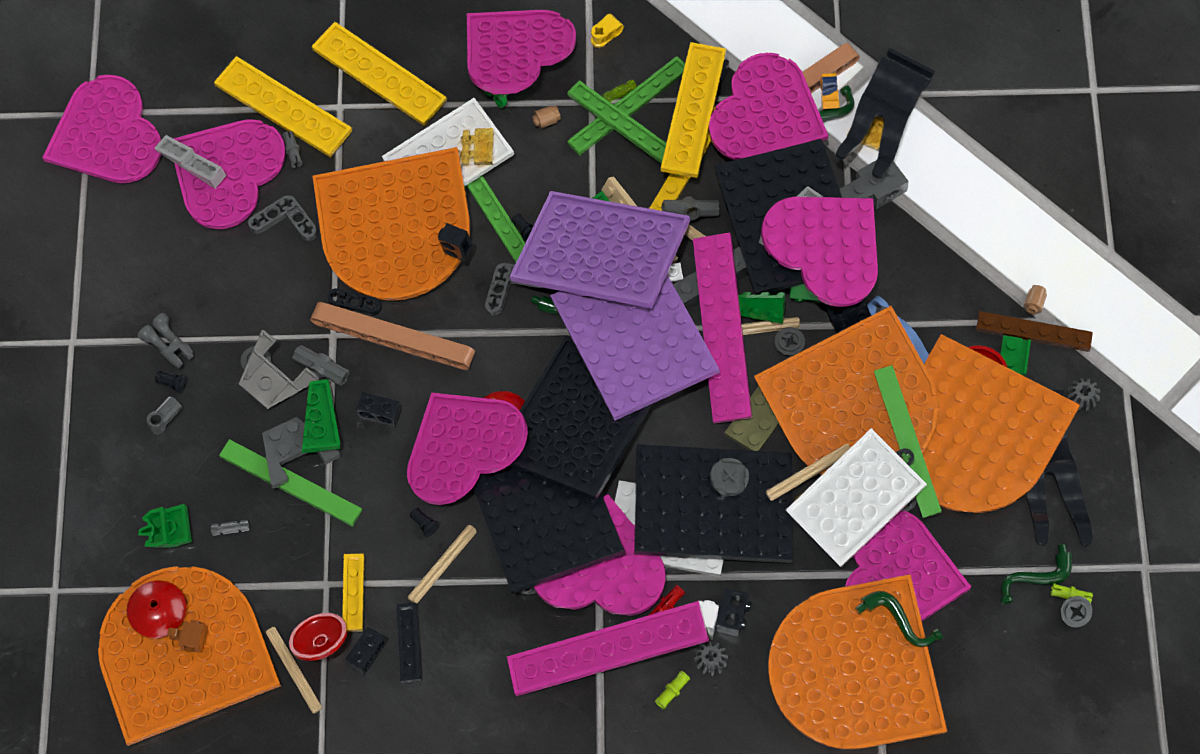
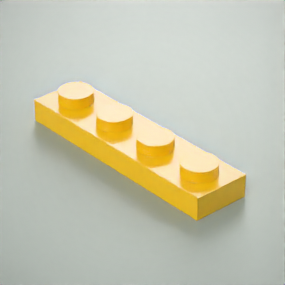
M344 554L342 619L347 626V632H363L364 554Z

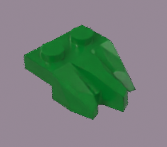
M185 504L167 509L164 507L148 511L142 518L148 525L139 529L138 536L149 537L145 542V547L172 548L192 542L188 509Z

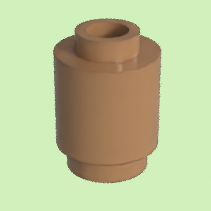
M550 105L534 111L532 119L535 126H539L541 129L557 123L561 117L558 108Z
M1033 285L1029 289L1023 305L1028 313L1037 314L1042 312L1047 297V290L1043 286Z

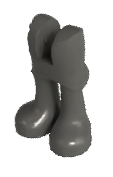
M165 313L159 314L153 320L152 325L170 342L169 346L157 335L150 325L143 327L138 333L140 340L150 342L161 351L160 354L178 369L183 366V363L175 355L176 352L180 351L188 360L194 357L190 346L183 343L170 330L169 318Z

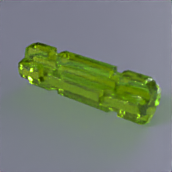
M634 80L626 82V85H619L611 89V92L603 93V98L612 102L613 99H618L628 94V91L634 90L637 85Z

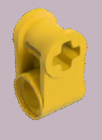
M612 14L606 15L599 23L592 27L591 44L597 48L605 46L622 32L624 25Z

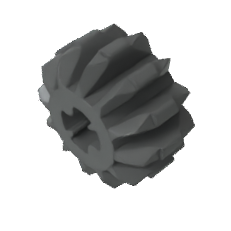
M1082 377L1078 382L1074 380L1071 384L1072 386L1067 390L1069 393L1067 398L1080 404L1078 411L1082 407L1086 411L1090 407L1094 408L1096 402L1100 400L1099 394L1101 391L1096 388V382L1090 383V378L1086 382H1084Z
M709 641L708 647L701 644V650L696 649L695 651L697 656L694 657V662L698 663L696 668L698 670L703 668L704 675L710 671V675L714 676L715 670L720 674L722 673L721 667H727L725 661L728 660V655L724 654L726 652L725 648L719 649V643L712 646V642ZM709 656H713L714 661H709Z

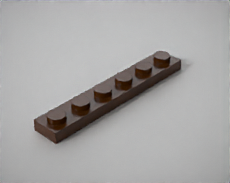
M979 311L976 331L1018 337L1022 338V340L1030 339L1032 342L1090 352L1093 336L1091 331Z

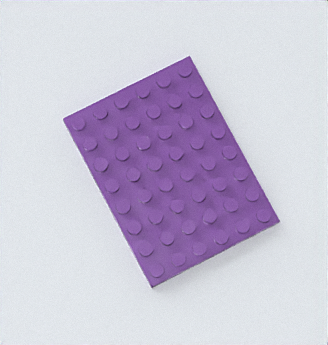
M550 191L511 272L510 279L513 282L652 308L690 223V217Z
M666 275L652 308L565 291H559L550 295L614 421L720 373L719 367L668 275Z

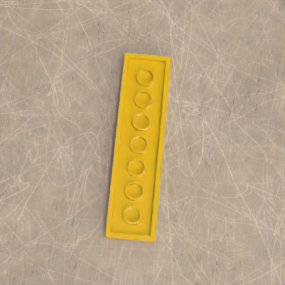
M336 22L312 45L313 51L423 126L428 123L447 101L446 96Z
M690 42L662 160L661 172L698 177L726 48Z
M237 56L214 81L215 86L288 132L292 131L296 137L330 158L352 132V127Z

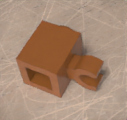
M184 621L182 630L169 628L167 636L171 640H179L178 645L181 650L201 653L207 630L200 621Z

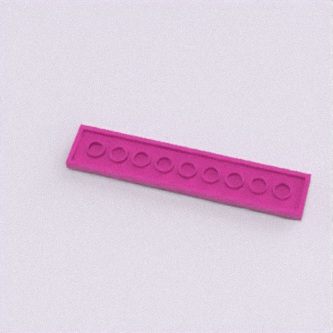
M729 232L694 238L693 245L704 342L720 370V373L708 378L713 423L752 418L732 236Z
M697 601L508 656L507 659L514 693L516 696H520L709 641L701 605Z

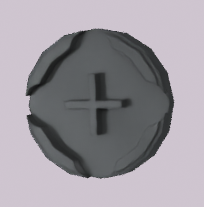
M723 458L712 466L710 483L720 494L735 496L742 493L747 487L749 471L739 460Z

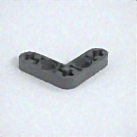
M290 195L280 198L253 215L248 221L250 230L255 234H260L287 217L302 239L312 241L317 237L316 226L296 199ZM288 202V203L291 204L292 206H291V207H288V206L285 205V203ZM271 211H276L278 213V215L275 218L268 217V214ZM296 215L304 217L300 222L294 221L293 218ZM255 222H257L258 224L260 223V226H259V227H257L256 225L254 226V223H255ZM304 225H306L309 231H312L311 234L305 232Z
M501 263L494 271L485 308L492 316L500 315L504 309L511 283L537 288L542 287L511 281L510 275L515 264ZM505 270H507L508 273H504V281H502V275L500 272H504ZM497 286H504V290L501 293L494 292ZM496 301L498 307H494V309H492L491 306H494Z

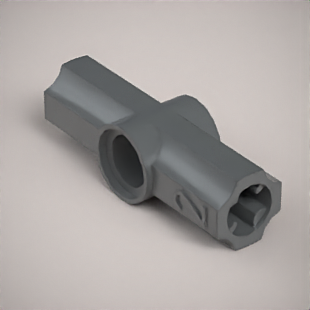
M690 196L683 198V200H664L661 205L662 211L687 215L690 217V220H695L698 217H717L720 211L718 200H696Z
M300 345L294 351L293 360L307 367L319 378L325 377L340 386L348 380L349 370L334 363L329 356L323 353L317 354L303 345Z

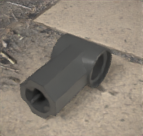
M169 396L156 411L148 414L147 423L153 434L159 435L165 432L166 425L182 409V405L175 398ZM155 421H160L159 424H153Z

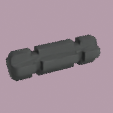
M240 520L238 523L237 521L221 523V525L219 523L211 525L213 536L220 535V533H238L239 530L245 532L250 529L248 520Z

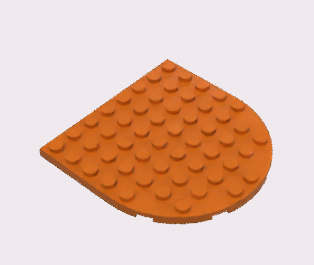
M458 147L313 176L321 240L326 259L337 277L357 293L387 301L417 297L443 283L461 262L459 259L444 254L438 240L439 231L445 227L446 223L466 230L470 237V216Z
M892 306L754 376L788 442L797 456L807 466L845 444H849L852 447L871 428L894 452L900 450L874 374L875 370L893 365L922 454L928 447L935 430L938 408L933 381ZM830 467L826 468L818 474L822 476Z
M941 334L924 363L936 390L938 413L932 439L924 451L923 457L941 507L956 512L986 513L995 511L1016 502L1017 499L1029 492L1038 482L1077 413L1080 404Z
M176 566L151 572L133 582L131 587L116 598L102 623L98 648L99 662L128 746L281 686L255 614L248 600L231 581L213 571L199 567L178 568ZM155 580L167 581L177 586L183 593L187 603L184 621H200L207 630L202 652L181 650L178 645L179 640H171L169 636L147 638L138 634L132 628L127 618V604L132 593L141 585ZM156 602L151 604V607L157 606ZM183 623L178 628L179 630H182Z
M911 574L818 593L796 606L782 621L776 631L769 653V682L772 694L783 715L798 731L820 744L838 749H864L947 732L928 646L917 647L912 645L901 632L891 612L883 605L871 612L865 610L860 614L855 610V607L862 603L860 598L875 591L888 592L901 604L915 635L919 638H925Z

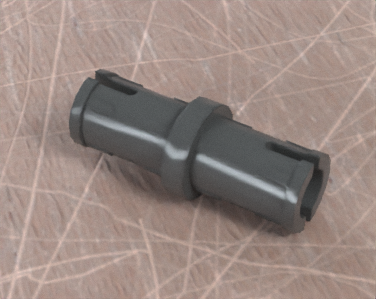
M289 131V136L288 132H285L282 136L291 166L296 168L295 163H297V167H300L303 164L299 154L300 147L296 144L294 133Z

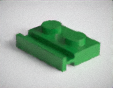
M1003 335L1000 355L1005 360L1009 369L1026 376L1031 340H1022V338Z

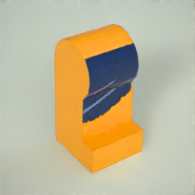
M836 73L821 74V107L823 109L840 108Z

